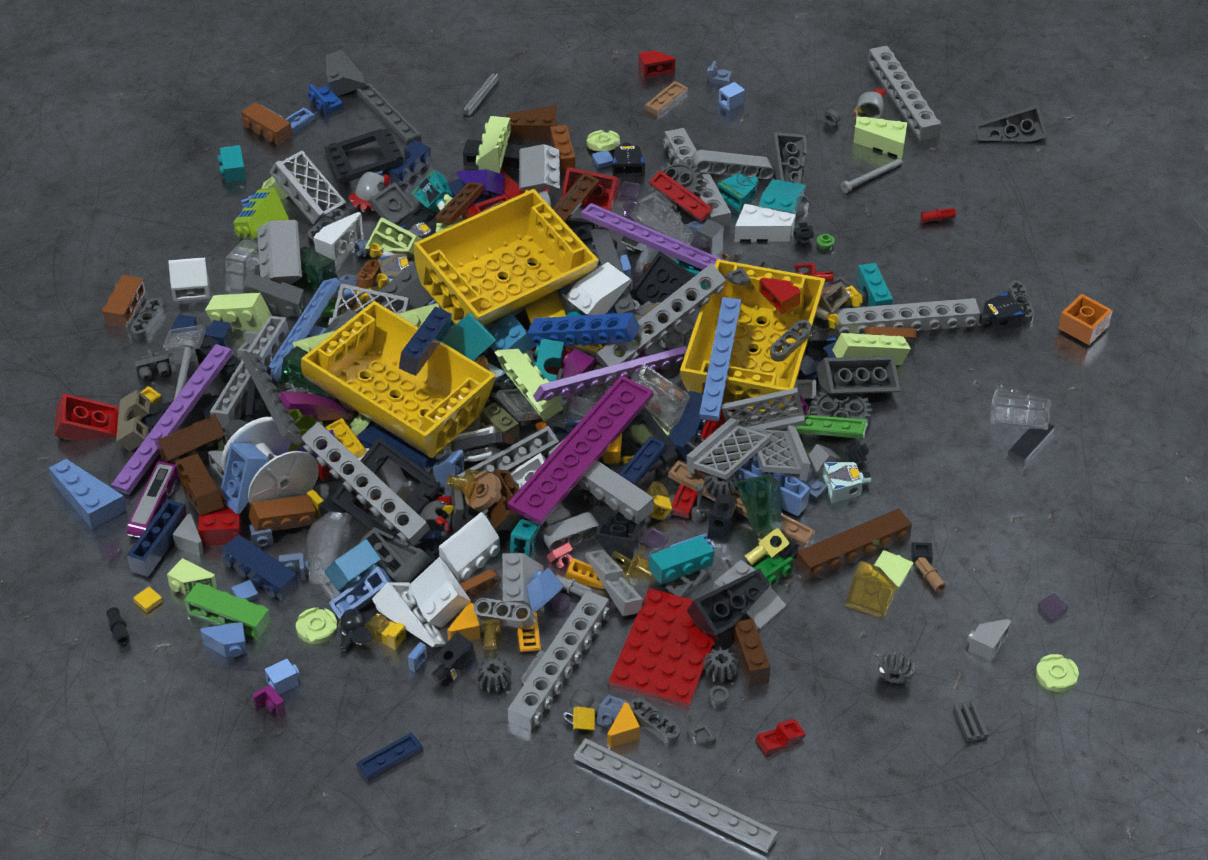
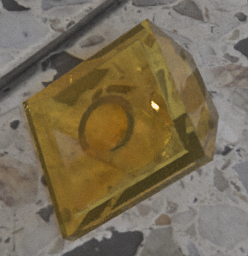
M860 561L853 576L845 606L884 618L897 586L880 567Z

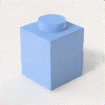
M733 82L719 89V103L727 110L744 104L745 90L737 83Z
M288 659L264 669L268 685H271L279 695L299 686V670L295 664L291 665Z

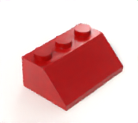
M567 167L561 198L585 172L598 179L599 185L581 206L587 207L592 203L611 211L618 196L621 179Z

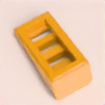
M622 433L603 454L604 463L619 464Z
M574 558L571 559L565 578L575 579L577 583L585 586L605 588L601 581L597 580L598 576L590 564Z
M533 612L536 621L529 628L533 629V632H522V630L529 629L516 628L520 653L541 650L537 612ZM528 614L522 615L520 619L526 618ZM526 636H534L532 639H523ZM524 643H535L536 646H524Z

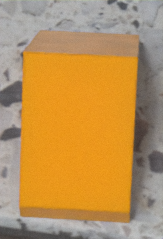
M469 602L448 628V641L457 632L469 641L480 639V625L474 612L473 603Z
M624 702L607 733V747L609 748L639 740L640 726L629 703Z

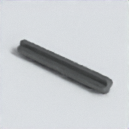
M490 74L463 107L464 115L469 116L499 80L498 74Z

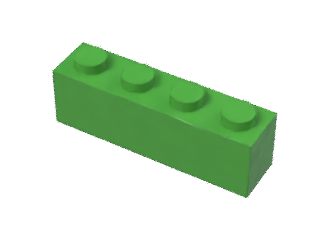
M197 582L184 599L187 613L218 625L243 622L245 635L257 640L271 622L269 609L263 605H256L244 598H238L228 592L214 589L210 585Z

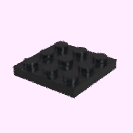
M659 251L630 294L634 300L646 308L657 302H663L695 277V275ZM678 306L672 307L675 312L680 310Z

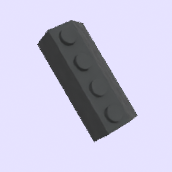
M415 261L379 291L410 298L408 310L427 306L429 302L434 300L420 283ZM385 297L376 300L382 306L388 303ZM399 300L393 304L397 312L403 309L404 301Z
M894 356L824 358L816 367L819 384L829 394L901 391Z

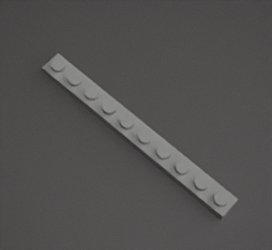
M586 738L574 753V759L766 853L778 836V831Z

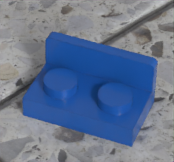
M312 84L309 85V99L314 101L318 109L322 110L326 115L343 108V102L328 86L316 89Z

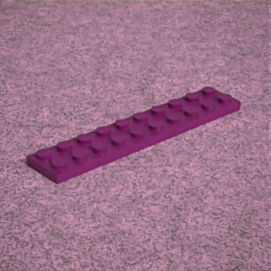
M621 375L507 503L508 508L541 526L654 396L653 391Z

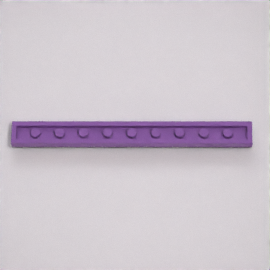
M592 203L581 212V218L702 270L711 263L715 266L717 259L723 260Z
M215 344L111 485L114 490L126 494L132 492L160 454L155 442L177 431L233 355L230 348Z
M683 346L541 384L533 397L536 402L542 400L549 401L553 397H564L568 393H578L586 388L593 389L601 384H610L621 375L626 378L630 376L637 377L641 373H651L656 369H665L674 364L677 366L683 362L687 348Z

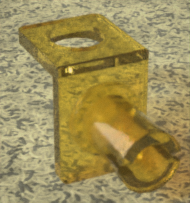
M466 469L464 477L449 474L446 479L447 487L462 489L467 499H471L477 484L474 476L482 471Z
M642 545L632 560L617 551L612 553L611 558L626 574L630 575L634 568H639L653 576L648 569L649 560L643 557L646 546ZM616 558L621 559L625 565L619 564Z
M484 609L482 613L487 612L488 609ZM479 620L480 633H484V649H496V632H501L500 620Z

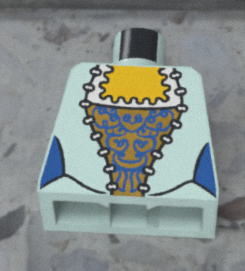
M854 462L824 463L823 479L825 484L828 485V494L832 503L861 495L862 484L871 483L870 472L859 473Z

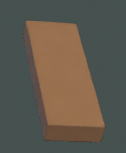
M674 81L645 104V110L656 116L660 115L686 94L688 87Z

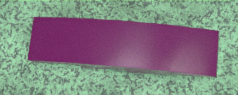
M281 392L279 397L288 410L298 409L302 415H313L316 421L350 418V415L341 404L319 395L302 392Z

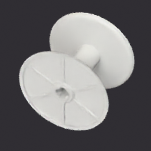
M272 417L259 418L241 427L229 439L222 453L221 462L224 471L230 443H252L269 458V462L256 473L251 481L248 491L250 505L251 502L307 495V492L314 487L319 474L318 463L312 455L302 451L288 452L291 442L282 437Z

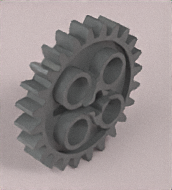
M680 159L679 163L673 160L672 165L667 162L666 168L661 166L662 172L694 195L701 196L699 190L704 189L701 186L704 183L702 180L703 175L694 163L690 164L688 160L684 163ZM653 187L649 189L650 197L659 209H663L664 212L669 210L670 213H673L675 209L679 213L681 207Z
M825 390V393L819 392L818 396H814V401H811L810 414L867 419L868 427V422H871L872 409L871 404L868 403V398L863 399V394H829Z

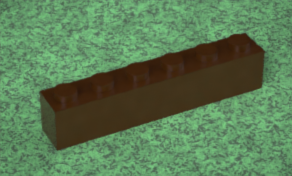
M898 508L797 551L796 565L808 580L819 578L830 571L838 570L844 565L854 563L860 558L870 556L881 549L889 548L895 543L907 540L911 535L912 523Z

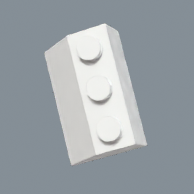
M481 512L439 546V555L460 584L464 580L469 579L472 573L478 568H482L490 558L495 557L499 553L500 538L486 516Z

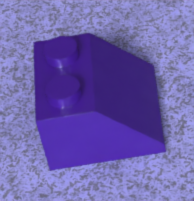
M488 169L457 171V176L465 184L468 182L484 184L485 190L479 196H487V198L492 199L504 195L503 174Z

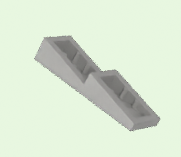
M603 549L587 552L585 558L622 616L638 613L641 610L643 599L624 580L622 568Z

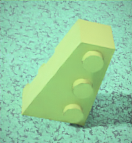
M857 116L853 143L870 149L875 147L883 150L882 153L888 154L890 152L896 154L897 158L902 159L907 122Z
M381 217L364 249L371 251V244L376 243L380 245V251L386 250L397 254L406 253L409 258H414V243L422 240V238Z
M261 293L214 295L205 309L211 322L213 320L229 322L232 328L251 332H259L268 317L272 316Z

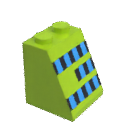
M275 188L257 190L234 220V231L240 239L257 238V229L269 221L289 220Z

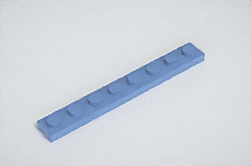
M337 278L322 282L268 365L271 368L270 376L272 377L273 384L281 379L284 370L289 367L290 361L296 355L293 342L306 338L313 329L315 322L321 317L324 308L329 304L331 297L337 292L336 289L340 285V281Z
M722 298L699 419L719 421L741 308V299Z

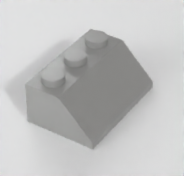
M542 144L519 150V190L525 192L527 189L528 191L535 189L537 193H541L546 189H550L548 195L551 200L560 189L559 149Z
M524 553L502 554L503 601L525 604L531 609L527 585L532 581L531 576L539 569L542 572L544 571L543 565ZM544 605L535 611L537 616H545ZM508 611L503 612V616H505L508 613Z

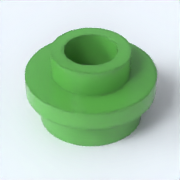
M822 234L817 238V244L823 250L831 249L835 242V239L829 234Z

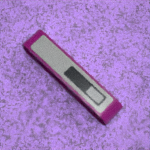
M158 461L128 522V536L140 538L169 498L179 476L176 464Z

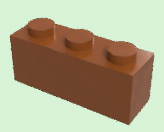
M255 102L241 111L243 125L258 135L263 136L268 141L280 145L292 137L291 123Z
M567 125L550 127L551 147L559 149L560 175L566 174L567 167L575 169V154Z
M122 275L119 282L116 283L113 293L110 294L106 306L102 308L105 325L127 327L146 292L143 278Z
M302 495L251 502L249 518L255 531H265L268 529L275 531L313 525L316 510L309 496Z

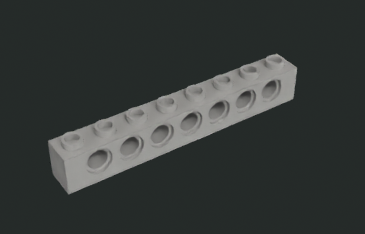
M888 46L869 49V65L919 140L939 137V130L941 129L940 120L936 118L933 110L929 108L927 101L923 99L920 91L914 86L913 81L910 80L907 72L902 68L900 62L897 61L894 53Z
M680 128L665 131L663 146L668 150L669 158L679 163L680 159L684 163L687 160L690 164L694 163L692 155L697 150L686 130ZM701 173L703 175L702 180L704 181L701 186L704 189L699 190L701 196L697 197L713 208V211L705 220L710 219L724 227L730 226L731 211L711 175Z
M711 263L637 321L640 326L634 338L638 342L637 346H632L629 342L609 343L597 352V361L604 368L636 359L641 350L644 349L646 351L654 344L653 341L655 339H662L668 333L667 330L669 328H676L682 322L681 319L683 317H690L696 311L695 308L700 304L702 306L710 300L711 295L714 293L716 295L725 288L726 279ZM706 284L708 285L709 289L704 290L701 288L700 285ZM692 295L695 300L689 301L686 296ZM678 306L681 311L675 312L672 307ZM663 317L667 320V322L660 323L658 321V318ZM648 328L652 330L653 333L651 335H647L644 333L643 330ZM621 351L624 356L617 357L614 352Z
M975 298L836 309L831 313L837 314L840 324L835 323L838 337L841 333L865 334V327L916 328L917 331L977 327L980 318V311Z
M269 316L247 351L251 354H258L262 358L261 362L265 367L270 364L290 333L287 319L285 317ZM243 360L210 411V415L216 414L222 429L229 422L239 420L246 409L249 380L252 377Z
M319 422L302 436V441L305 444L302 447L310 455L314 453L317 456L316 460L321 466L325 467L327 465L331 469L329 471L330 474L337 480L341 478L344 481L343 486L349 492H356L358 494L356 496L363 505L367 503L371 506L370 511L377 518L381 516L385 520L383 523L391 531L395 529L398 532L397 536L402 541L409 542L414 546L430 530L427 522ZM327 445L325 449L319 450L321 446ZM341 457L338 462H333L335 458ZM349 470H354L352 474L346 475ZM363 482H368L365 487H360ZM376 495H381L378 500H373ZM395 507L393 512L387 513L389 508ZM409 520L408 524L400 525L402 521Z
M588 590L585 592L509 706L508 722L532 731L535 724L538 725L540 723L545 709L550 708L554 695L561 691L565 678L568 679L570 677L574 664L579 663L584 649L589 648L593 635L598 634L602 621L607 620L611 609L609 608L608 598Z

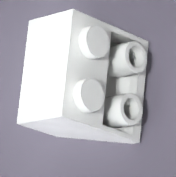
M205 257L169 260L173 302L210 299V283Z

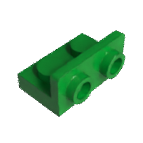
M776 554L772 558L771 556L753 568L755 570L760 568L770 583V587H773L777 581L783 577H788L792 573L794 559L789 557L785 560Z

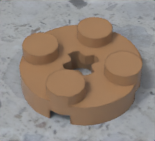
M483 471L471 479L470 483L472 485L469 489L466 488L465 491L466 503L478 512H482L501 499V482L494 474Z

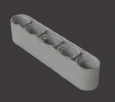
M698 150L692 155L694 165L698 167L701 171L700 173L734 176L740 173L747 178L756 176L758 179H770L774 175V169L767 157Z

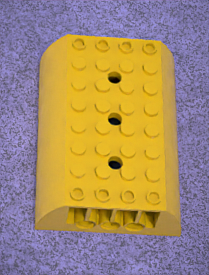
M535 189L414 243L415 265L421 285L443 310L452 313L451 320L455 324L470 312L483 326L586 277L596 269L599 261ZM500 276H501V277H504V278L506 277L507 279H506V280H501V279H499L498 277H500Z
M717 259L715 267L725 279L726 273L743 268L751 279V284L740 286L732 284L726 279L725 288L716 295L714 293L711 295L710 300L705 305H701L680 369L684 386L688 392L704 393L722 298L726 297L741 299V308L722 402L730 403L793 389L809 338L784 361L780 362L771 359L770 347L797 321L806 320L811 323V326L813 325L825 278ZM770 278L790 281L801 292L800 305L781 314L759 292L760 279ZM759 321L766 322L765 324H758ZM788 338L786 342L794 343L796 342V340L793 338ZM755 348L758 351L750 352L749 350ZM771 400L767 401L766 403L772 404L774 401ZM782 403L778 405V407L781 408L785 406V404ZM749 405L748 407L753 409L756 405ZM761 407L758 411H765L766 408Z
M373 301L301 358L302 373L311 383L430 458H433L480 416L491 393L496 375L443 342L438 345L416 376L399 369L401 351L419 328L376 301Z

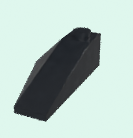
M618 511L615 516H609L606 523L598 525L595 539L612 559H617L621 562H633L645 518L639 524H636Z

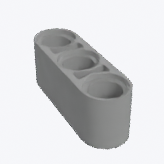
M587 512L546 527L541 532V537L552 552L567 543H570L572 547L595 538L599 524L593 514Z
M488 598L478 599L474 604V612L485 623L529 629L536 621L535 615L525 604ZM489 608L487 612L482 613L484 609ZM508 611L505 616H501L503 612ZM528 614L526 618L520 619L522 615Z

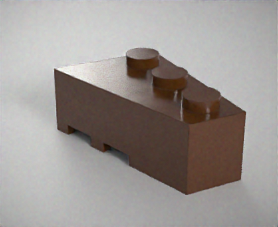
M557 105L506 114V117L510 118L511 123L508 141H550V127L557 126Z
M213 414L203 421L195 422L189 427L158 439L155 444L163 461L173 464L175 461L182 459L181 456L188 454L191 456L199 453V448L205 446L206 449L217 445L216 441L223 437L225 433L216 414Z
M198 454L175 461L185 496L200 515L223 508V492L221 489H218Z
M494 469L492 474L497 476L501 482V499L488 508L494 530L513 531L521 519L529 521V519L508 508L507 503L520 489L508 470Z

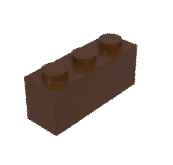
M754 620L738 621L732 627V640L748 686L769 683L771 667Z

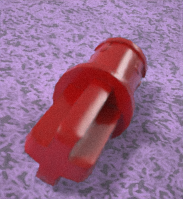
M936 208L934 211L921 212V221L923 223L931 221L940 222L944 219L956 217L955 208L940 210Z

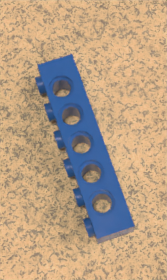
M634 313L534 318L527 335L534 347L540 345L541 339L564 342V346L633 342L640 326Z

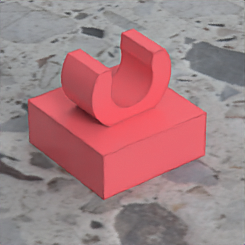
M567 543L553 550L547 555L550 563L556 560L558 568H562L564 566L562 558L566 559L568 564H570L572 556L568 553L573 549L570 543Z

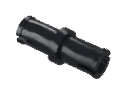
M112 607L106 611L110 622V630L114 633L117 643L125 645L130 641L126 630V622L121 618L119 609Z

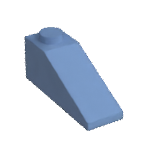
M376 567L330 601L329 604L340 619L346 610H359L372 603V598L387 582H393L385 569Z

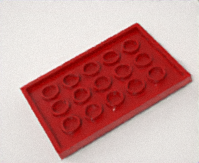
M651 588L648 589L641 610H639L610 676L609 686L689 709L704 672L703 663L705 662V656L713 649L718 635L713 636L697 628L687 612V609L694 600Z

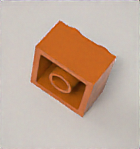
M1081 294L1061 312L1058 329L1090 345L1109 327L1113 310Z

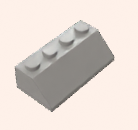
M269 221L257 229L260 277L265 278V276L271 277V281L279 284L284 282L290 285L302 278L298 221Z

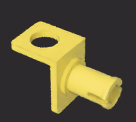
M776 528L763 539L758 538L759 545L745 555V557L753 566L766 554L772 558L789 545V541ZM773 536L781 538L782 542L779 547L771 546L770 539Z

